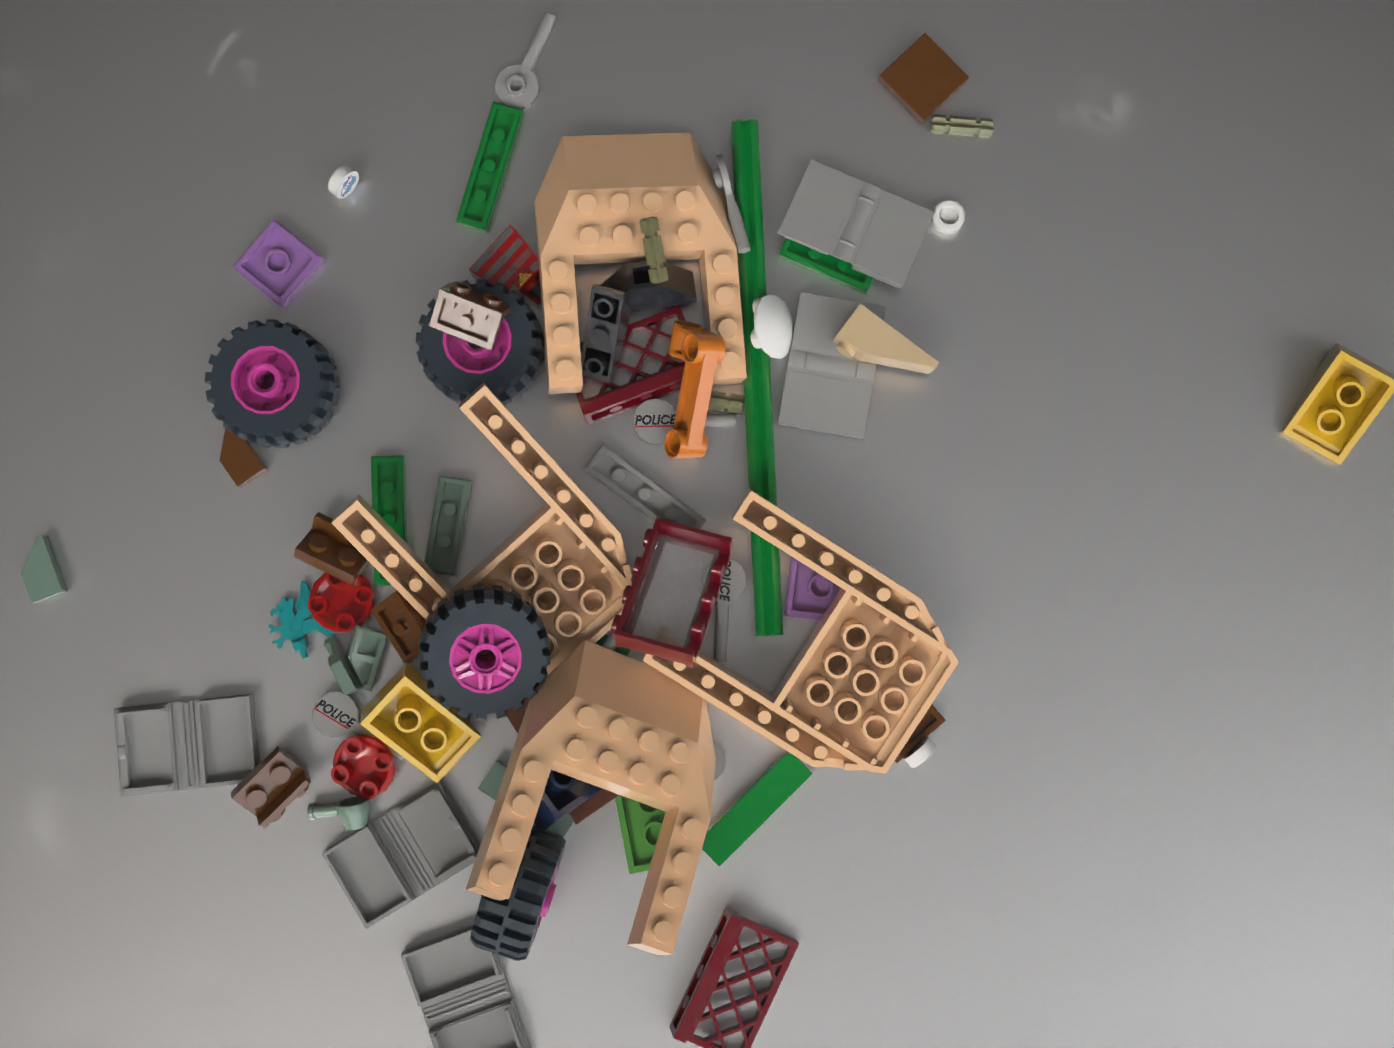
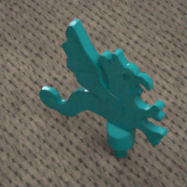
M305 581L301 582L299 598L295 605L297 609L296 616L293 612L294 599L291 597L287 601L284 596L282 597L281 604L276 605V609H272L270 612L271 617L275 613L279 615L277 619L281 620V626L276 628L272 624L268 625L271 628L270 634L275 632L282 633V637L272 641V643L277 644V648L281 649L284 641L289 639L295 652H300L302 659L309 657L306 651L309 646L305 639V634L314 630L326 636L336 633L323 628L314 618L308 619L312 615L308 609L311 591Z

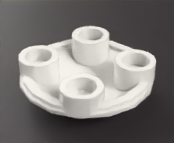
M768 294L764 297L756 298L752 305L754 330L751 332V342L756 349L762 348L770 357L781 359L787 356L791 350L794 332L791 313L785 302L776 295Z

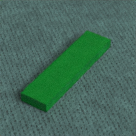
M492 102L455 221L457 225L488 233L524 118L523 110Z
M371 456L372 508L408 544L405 456ZM374 567V586L391 585Z
M787 751L707 830L702 850L720 867L813 773L796 756Z

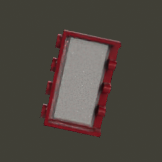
M656 518L653 528H647L643 539L644 553L642 557L637 556L634 562L632 575L635 577L632 586L627 585L622 596L624 607L621 615H615L611 626V633L614 634L616 647L618 648L620 646L694 668L732 555V538Z

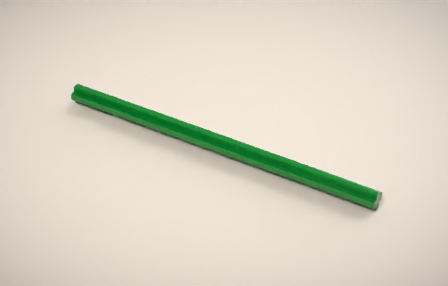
M753 119L747 121L736 120L731 122L734 195L751 248L746 253H738L737 250L747 378L744 380L748 485L751 490L777 506L770 356L762 348L756 349L751 342V332L754 330L753 301L756 298L767 295L758 121ZM751 531L756 636L783 635L779 548Z

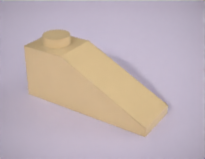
M861 303L833 340L837 344V350L849 359L854 357L858 361L930 374L940 363Z

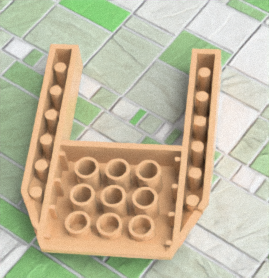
M691 133L562 136L534 201L548 394L580 393L583 387L574 264L646 261L642 239L645 238V235L641 233L640 220L649 217H657L660 230L657 232L658 235H661L665 261L699 259L704 329L722 336L726 346L724 359L721 363L716 364L713 385L741 384L747 378L736 242L729 221L727 201L723 189L716 188L712 169Z
M483 382L459 404V408L547 502L540 510L452 589L437 576L359 494L334 516L332 524L425 619L430 612H434L437 609V603L444 597L450 599L454 596L453 592L461 588L464 591L473 589V585L483 584V588H492L494 584L503 586V590L510 593L513 590L519 593L525 602L529 601L535 607L538 616H541L544 623L551 653L550 665H547L548 677L583 641L587 640L596 643L611 629L615 615H621L624 607V604H622L623 592L627 585L632 586V574L620 532ZM484 649L481 650L479 653L487 654L491 650Z
M749 488L734 511L732 519L838 585L841 589L772 696L700 650L694 668L646 653L643 655V661L812 767L824 768V766L844 768V770H867L872 773L886 774L959 662L920 597ZM660 627L653 640L681 648L685 644L684 640L663 627Z
M585 640L546 678L545 683H540L536 687L538 693L529 700L466 890L498 901L510 898L550 771L553 770L665 811L627 945L655 955H673L711 816L716 758L707 702L654 667Z

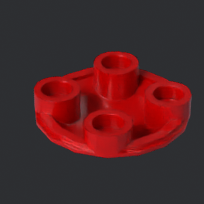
M324 573L314 582L309 594L308 609L314 619L323 628L333 632H350L355 625L362 626L370 618V610L374 608L373 589L370 582L362 574L351 585L337 577Z
M368 734L353 735L342 741L336 749L331 778L350 794L367 800L373 799L386 791L393 782L396 770L394 756L389 747L379 738Z

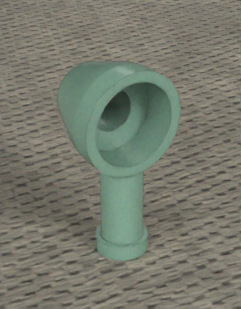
M356 796L343 799L337 803H310L307 808V814L310 820H316L320 817L339 816L346 830H358L367 826L370 801Z

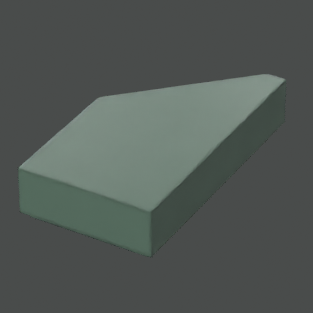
M41 535L37 537L21 571L32 603H39L67 592L48 538Z
M355 625L345 656L362 687L372 692L387 636L384 631Z
M336 635L324 640V646L330 655L328 657L329 667L343 694H352L362 689L363 687L348 662Z

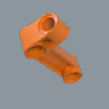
M674 321L668 352L670 356L685 361L673 429L667 432L664 439L665 452L673 459L701 458L706 453L708 442L704 428L716 364L722 362L726 351L725 341L722 336L702 328L697 323L688 321Z

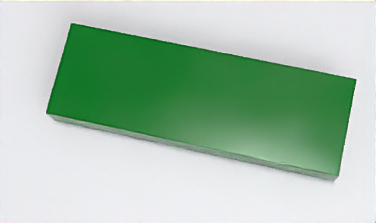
M785 238L778 255L781 259L865 295L873 280V277L852 269L853 266L849 262L830 254L820 253L788 238Z

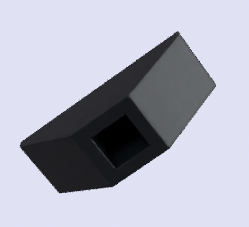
M647 261L624 264L601 284L604 287L626 292L631 309L630 313L697 302L693 272L668 262H663L668 272V280L665 282L651 283L648 272L651 269L650 265H647Z
M593 284L581 357L582 376L607 383L611 382L627 336L631 309L626 292Z

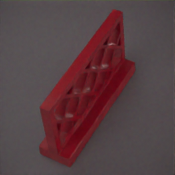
M680 305L628 324L626 340L616 369L618 367L633 373L627 384L619 386L612 382L607 383L582 376L583 386L587 378L602 384L598 395L585 399L582 390L580 393H576L580 408L588 425L635 408L646 400L658 399L680 391L685 362L679 363L672 360L668 352L666 356L650 351L656 336L671 341V335L660 331L664 321L673 317H677L678 321H686ZM644 330L651 333L645 348L630 342L634 332ZM583 341V342H580V351H581V352H582V350H583L584 341ZM626 348L642 353L635 368L620 362ZM647 356L663 362L658 372L648 374L641 371Z
M725 907L670 1023L669 1028L673 1038L683 1043L689 1041L703 1048H726L723 1038L741 1031L744 1041L740 1048H751L798 948L799 942L741 916L731 908ZM745 926L756 931L759 942L741 949L738 938L743 927ZM761 934L768 936L770 938L763 940ZM778 941L788 945L783 957L770 961L766 946ZM736 944L737 951L732 952ZM761 948L766 964L749 970L744 955ZM740 957L745 972L727 979L724 971L727 962ZM778 966L776 972L774 973L773 968ZM769 970L772 977L769 987L756 992L752 976ZM722 975L723 981L718 982L720 976ZM748 979L752 994L734 1000L730 985ZM726 987L731 1002L713 1009L710 1003L712 993ZM755 1000L758 1008L755 1017L742 1022L737 1007ZM706 1006H708L709 1011L704 1013ZM733 1009L738 1024L720 1031L715 1016ZM712 1018L716 1033L704 1038L694 1034L699 1022ZM750 1027L746 1034L745 1029ZM719 1040L721 1045L715 1043L714 1041Z

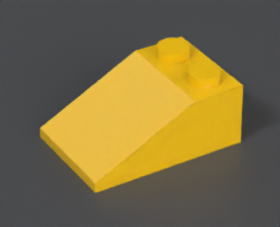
M1336 343L1317 369L1282 433L1341 465L1394 393V374Z
M407 662L363 708L360 721L363 727L436 783L481 737L480 732L465 717L457 715L456 708L451 707L447 710L440 705V698L430 694L427 689V682L422 679L421 673Z

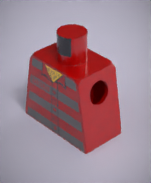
M509 225L469 268V271L476 280L487 279L492 286H494L496 281L505 284L508 288L506 294L509 295L511 291L515 290L522 297L526 294L533 302L539 305L541 304L539 259L515 228Z

